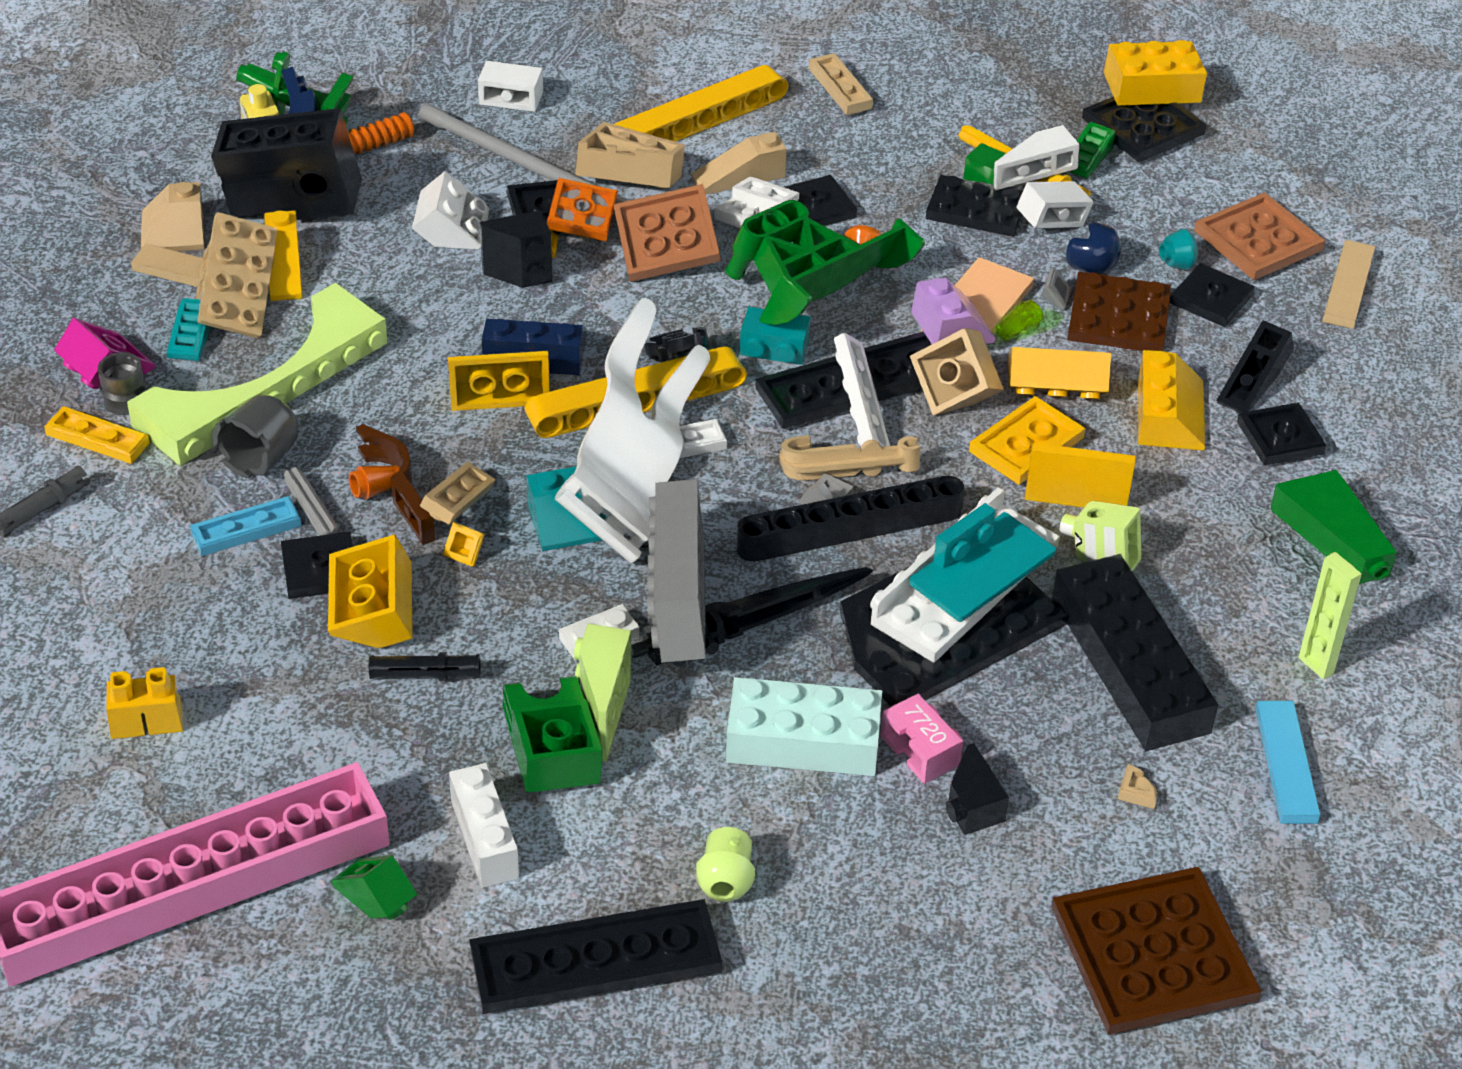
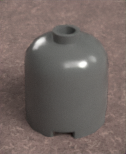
M258 395L246 401L215 425L212 431V443L214 447L219 445L221 452L225 456L222 459L223 464L235 474L245 478H249L251 475H263L294 445L298 437V422L293 411L281 399L269 395Z

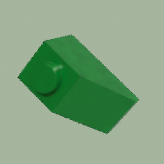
M393 855L360 858L330 880L336 890L371 919L387 918L391 920L398 917L408 909L407 902L417 895Z

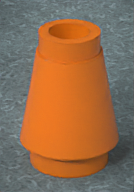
M397 465L358 466L355 471L349 473V486L355 498L362 497L366 500L391 489V477L400 468Z

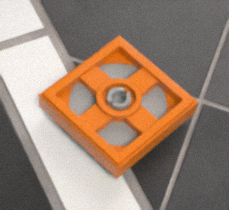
M558 177L547 219L549 229L607 241L614 212L613 204H616L618 190Z

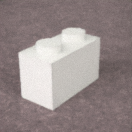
M486 61L478 78L480 105L535 112L543 94V68Z
M1075 181L1027 182L1016 208L1034 228L1083 227L1093 205V200Z

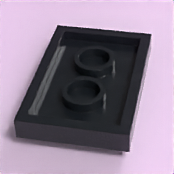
M940 174L926 210V219L1014 237L1022 213L1016 207L1023 191L1012 187L995 190L994 185L986 182H976L956 176Z

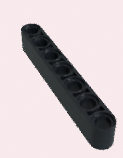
M950 475L749 515L743 517L737 526V554L745 561L755 562L952 521L961 515L964 484L957 477Z

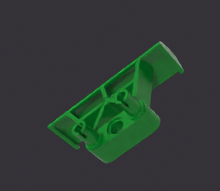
M787 200L743 221L733 242V255L726 266L725 272L734 280L743 279L750 261L754 260L771 293V297L759 321L764 324L778 325L795 319L805 311L810 302L838 291L875 267L890 269L906 264L918 255L924 247L925 241L899 218L895 221L890 231L860 245L809 219V211L801 202Z

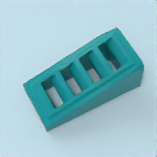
M182 298L167 348V358L199 361L212 328L197 322L201 300ZM180 343L194 344V346L180 345Z

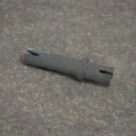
M77 465L59 478L45 481L44 487L1 512L0 536L4 537L10 531L54 504H63L66 501V497L89 485V478L83 479V477L87 476L84 469Z

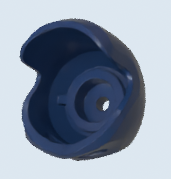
M1092 221L1088 225L1090 231L1088 239L1076 237L1069 241L1066 250V260L1073 269L1085 273L1102 274L1110 271L1117 265L1121 254V242L1117 232L1111 226Z

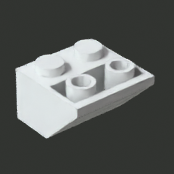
M445 171L421 190L412 229L434 247L479 249L481 247L480 222L488 220L490 208L481 198L473 195L459 180L454 179Z

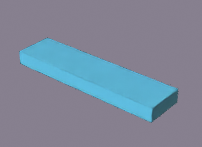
M1257 701L1255 711L1280 824H1318L1320 812L1294 701Z

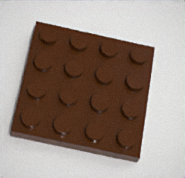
M1199 866L1052 898V911L1108 1035L1257 1002L1260 999L1262 991Z

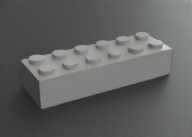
M697 479L655 483V496L649 497L651 516H649L650 535H648L650 555H648L649 575L647 576L649 596H647L648 616L652 618L653 622L651 627L653 649L660 648L661 663L706 659L704 531Z

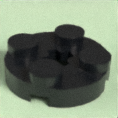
M705 327L692 328L693 334L689 335L681 329L650 337V341H645L644 344L645 353L649 356V359L659 358L660 361H668L678 358V352L689 350L690 353L697 345H701L708 350L707 342L709 339Z

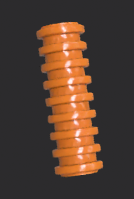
M402 112L399 116H391V119L387 117L382 121L377 120L374 122V125L368 123L366 127L362 125L357 130L352 128L348 134L354 154L359 155L363 153V150L368 152L372 148H380V144L386 146L389 142L391 144L395 143L397 139L399 141L404 140L405 136L407 138L413 137L414 126L410 116Z

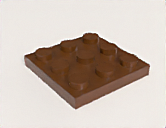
M1078 272L1067 340L1137 351H1163L1171 285L1156 281L1149 282L1129 279L1127 277Z

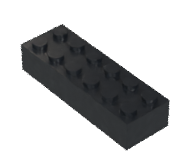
M1117 554L1057 569L1052 600L1068 615L1067 625L1145 752L1212 734L1218 703L1122 555Z

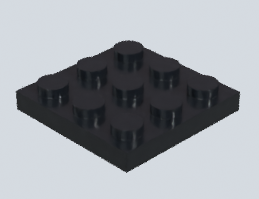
M1113 96L1084 108L1082 119L1087 123L1093 122L1113 129L1115 131L1114 144L1137 162L1205 135L1206 130L1205 123L1177 102L1170 104L1117 105Z

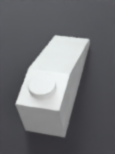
M1064 125L1035 132L994 163L995 190L1078 169L1079 143Z

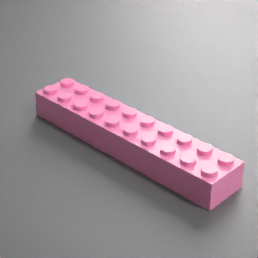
M356 762L0 890V964L9 987L15 986L390 845L387 815L359 763Z

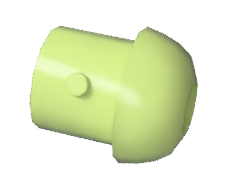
M721 827L713 830L707 836L705 854L696 863V878L698 885L708 897L716 901L731 902L743 897L753 885L755 867L750 862L752 840L746 832L734 827Z

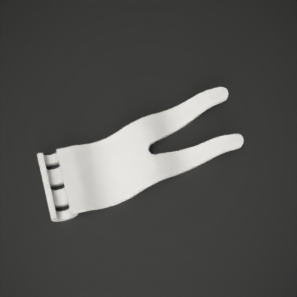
M642 298L636 303L610 346L605 361L607 390L603 403L581 443L577 455L575 473L568 478L555 496V500L630 563H633L640 557L642 552L639 548L648 540V535H650L649 516L651 515L649 497L655 496V483L668 482L679 461L683 446V437L679 426L682 409L710 361L707 349L701 345L695 346L660 390L652 406V420L648 419L642 412L641 402L636 392L634 381L637 361L656 314V306L647 298ZM577 492L582 496L581 499L575 496ZM600 513L606 516L604 520L599 516ZM625 533L630 536L629 540L623 536Z

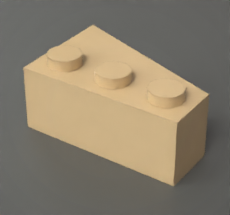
M602 122L578 142L575 175L650 185L658 188H670L682 176L685 145Z

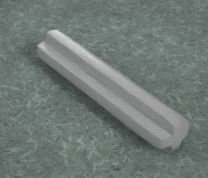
M293 467L291 470L287 469L284 472V482L319 536L338 533L337 524L301 469L298 467Z

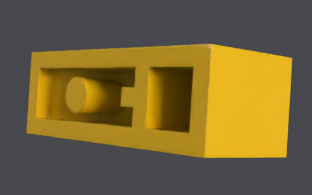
M296 211L264 213L265 225L277 229L269 282L270 301L302 299Z

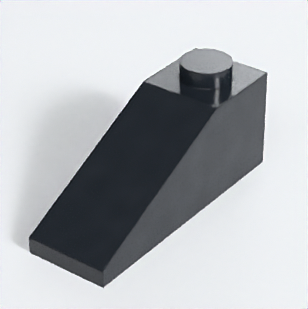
M1262 320L1217 398V403L1238 413L1250 411L1278 377L1294 349L1292 332Z

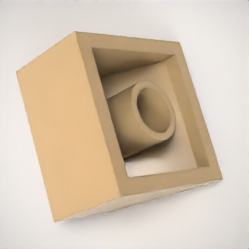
M963 328L910 356L934 416L977 404L1004 390L981 331Z

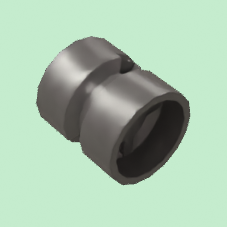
M112 353L104 357L97 367L105 408L116 415H129L127 402L146 391L141 362L136 355L131 353Z

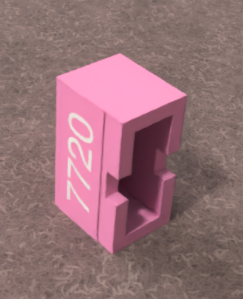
M919 694L882 712L880 737L897 755L904 752L910 758L907 760L906 765L924 784L959 766L963 748L961 735L956 729L950 728L940 717L937 709L933 705L928 704Z

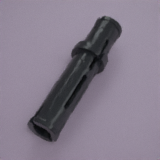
M439 652L438 656L370 655L368 665L369 678L438 677L439 681H447L448 677L480 678L481 658L480 654L448 656L447 652Z

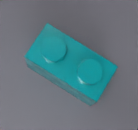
M748 306L740 330V355L803 365L810 341L811 316L799 315L787 323L778 325L764 324L759 321L764 309Z

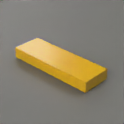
M65 406L44 426L46 435L129 464H132L150 444L148 434Z

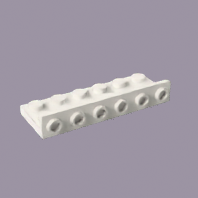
M999 487L989 496H983L977 507L972 510L974 511L984 503H987L996 510L995 518L1003 512H1007L1055 548L1058 547L1060 536L1003 504L1005 491ZM967 513L963 514V515L960 517L959 520H961L962 518H964V517L967 516L968 514H967ZM934 544L928 551H922L905 571L901 570L888 587L884 590H879L874 595L870 604L872 608L871 625L934 663L1024 578L963 622H958L909 584L912 575L933 562Z

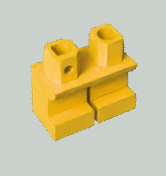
M164 667L151 668L146 672L145 678L131 679V674L126 671L112 672L110 674V681H107L106 710L111 739L145 736V718L149 735L183 732L182 701L180 694L177 692L175 675H168Z

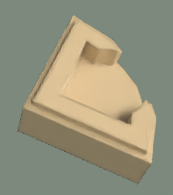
M1127 764L1118 799L1155 809L1156 787L1144 777V771Z

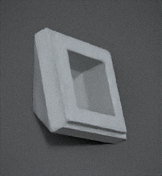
M1054 267L1050 269L1041 297L1060 310H1064L1067 306L1071 288Z

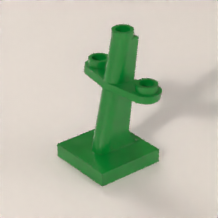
M285 51L282 53L276 52L272 61V69L276 70V74L248 63L247 66L240 65L236 76V81L249 87L255 84L264 85L267 91L270 92L279 115L284 114L286 105L290 107V98L282 73L283 69L289 67L290 54ZM341 73L329 94L312 89L319 100L320 110L341 108L342 114L345 113L351 99V95L345 92L352 83L353 76ZM343 116L345 124H347L348 117Z

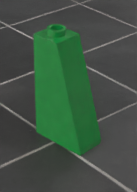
M1337 470L1276 484L1270 507L1271 510L1327 557L1336 552L1348 563L1352 564L1362 573L1359 584L1390 577L1397 552Z

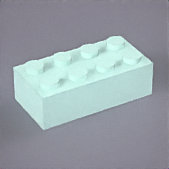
M734 677L727 728L726 763L875 776L882 690Z

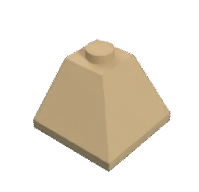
M200 182L168 184L142 210L141 249L145 244L173 251L204 249V204Z

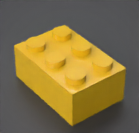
M1185 40L1109 44L1104 68L1105 78L1117 105L1170 104L1173 102L1201 103L1207 72L1193 42Z

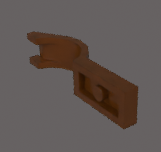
M365 424L356 426V432L364 443L369 442V445L363 444L358 446V451L365 462H382L392 466L397 465L400 468L391 477L393 503L422 545L435 541L434 518L428 511L420 507L422 499L412 486L411 459L407 447L397 438Z

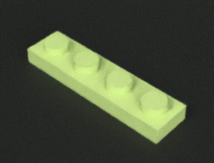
M1336 552L1324 558L1298 657L1323 680L1334 674L1362 575L1352 564L1348 563Z

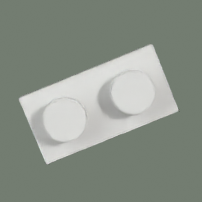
M623 604L559 629V639L573 659L576 640L578 637H584L587 624L631 630V640L639 637V626Z

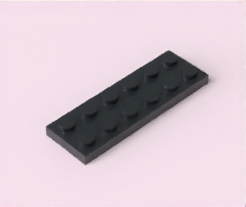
M924 332L864 348L878 401L922 389L910 356L932 345ZM836 356L756 378L755 389L782 429L850 410L851 407L849 395L842 383L844 379L842 368L837 362Z
M705 899L469 939L483 1014L722 972V959Z

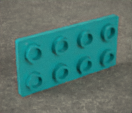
M984 503L936 537L933 562L912 575L909 584L955 620L963 622L1055 555L1056 548L1007 512H1003L995 518L996 510L987 503Z

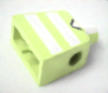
M1091 501L1088 502L1078 516L1070 514L1063 516L1059 528L1060 533L1075 537V553L1078 559L1089 562L1121 554L1131 571L1140 562V508Z

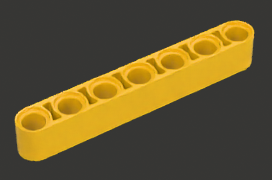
M761 65L619 121L614 125L676 142L780 100L786 94L789 85L788 81L769 65Z
M725 346L707 350L710 355V361L686 401L734 389L745 381L747 377L746 369L732 348ZM686 356L635 370V389L639 396L643 413L652 411L653 403L660 390ZM607 377L539 394L528 400L524 410L536 434L541 438H551L589 428L603 403L607 390Z

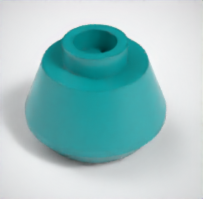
M1182 228L1166 236L1163 243L1159 246L1161 260L1165 261L1170 267L1189 270L1196 263L1198 256L1197 242L1194 235L1187 229Z

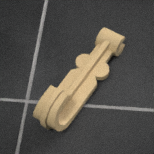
M810 435L791 437L782 442L779 461L784 474L795 480L820 479L824 473L832 477L854 476L861 470L867 476H876L880 473L882 467L898 466L900 470L905 472H915L920 469V446H918L917 437L907 436L901 438L898 441V445L881 447L878 441L867 440L861 445V449L855 444L812 448Z

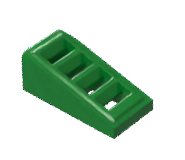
M1090 122L1077 139L1079 143L1078 160L1082 162L1078 161V169L1068 172L1088 179L1113 149L1115 131Z

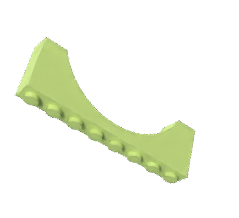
M334 283L311 296L313 314L311 332L297 353L283 365L250 382L218 390L177 391L154 386L127 402L131 426L139 432L148 434L151 443L178 465L182 466L214 447L212 431L215 425L246 401L258 395H269L281 399L284 403H288L387 344L386 319L340 285Z

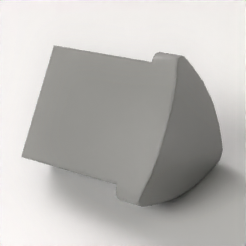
M824 473L802 495L800 505L852 495L854 486Z

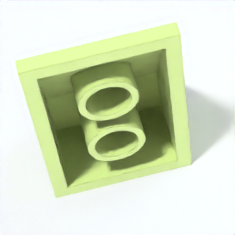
M587 624L584 637H578L575 644L574 659L579 660L575 676L578 678L584 699H587L603 751L602 761L607 762L631 682V630Z

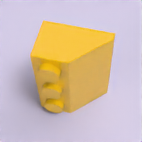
M1012 347L1007 354L1008 388H1015V394L1035 395V390H1048V396L1067 397L1068 392H1081L1080 398L1100 399V394L1109 392L1111 353Z
M1143 350L1138 375V445L1204 451L1203 379L1176 353Z
M548 351L448 357L451 411L522 407L532 397L550 392Z
M395 534L329 554L328 633L330 636L375 648H383L413 639L412 561Z

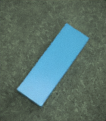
M286 496L190 525V531L201 556H205L301 527V518L290 496Z

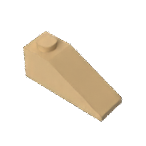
M776 132L748 137L693 172L692 180L695 185L703 184L705 194L707 195L730 190L733 186L750 176L766 182L785 178L787 148Z

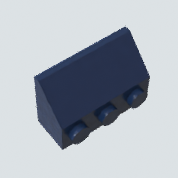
M486 319L482 336V355L548 351L549 374L580 376L587 328L583 325L568 323Z

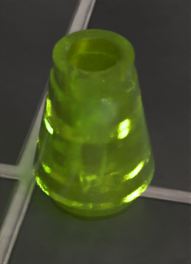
M1033 300L1021 301L996 326L999 337L1007 342L1010 339L1039 328L1040 323L1044 320L1043 311Z

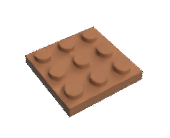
M703 184L613 204L630 282L721 261Z
M1265 192L1196 221L1194 231L1253 280H1257L1323 251L1326 241Z

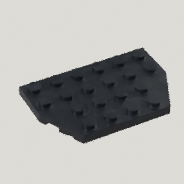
M899 572L840 601V614L846 628L845 634L847 642L850 644L854 670L874 690H882V698L891 707L916 694L927 700L1065 626L1068 617L1056 603L1026 576L933 663L871 625L872 608L870 604L872 598L879 590H884L888 587Z

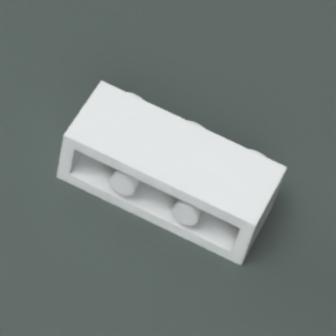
M483 763L450 771L451 802L481 888L519 879L518 849L487 764Z

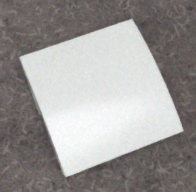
M750 176L732 187L731 199L714 208V219L741 228L746 218L787 200L798 201L799 193Z

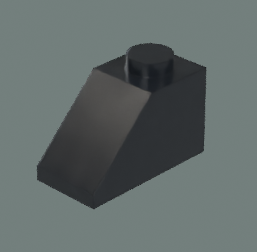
M974 743L966 747L950 785L949 800L946 801V811L950 820L953 823L957 822L964 835L1005 822L1009 802L1007 793Z

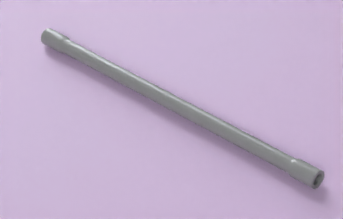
M429 103L423 104L419 110V118L440 129H446L551 181L558 180L559 177L595 185L452 117L449 113ZM617 195L616 204L628 201Z

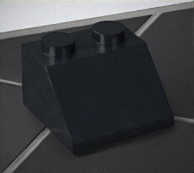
M541 210L480 222L482 271L484 275L521 288L552 282L551 232Z

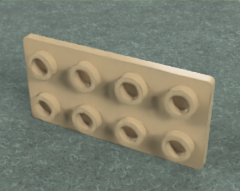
M220 212L215 214L210 243L202 256L195 298L201 300L197 319L199 324L253 338H260L277 236L276 228Z

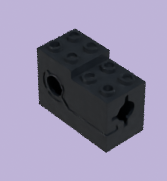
M341 108L222 121L211 158L217 175L221 178V187L231 216L250 217L256 214L275 211H296L297 220H315L322 217H344L354 214L362 177Z

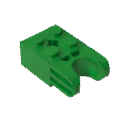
M577 676L560 677L561 689L559 693L546 699L532 697L524 690L520 682L503 684L502 706L526 793L600 784L603 751L587 699L583 697Z

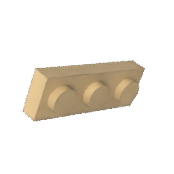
M835 53L809 59V70L846 115L872 109L873 98Z
M467 461L424 496L420 507L428 511L434 519L449 525L488 493L496 479Z

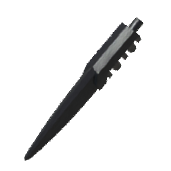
M869 567L837 572L779 586L730 602L705 605L706 653L709 655L716 653L719 649V644L725 643L724 638L733 639L744 635L743 631L816 603L869 576L874 570ZM653 624L642 628L643 640L631 644L632 658H637L647 654L657 666L663 663H661L660 648L653 649L651 627ZM674 661L672 663L679 667L686 661Z

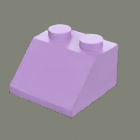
M935 278L917 282L911 313L931 344L963 328L981 331L986 344L995 342V336L970 299L947 278Z

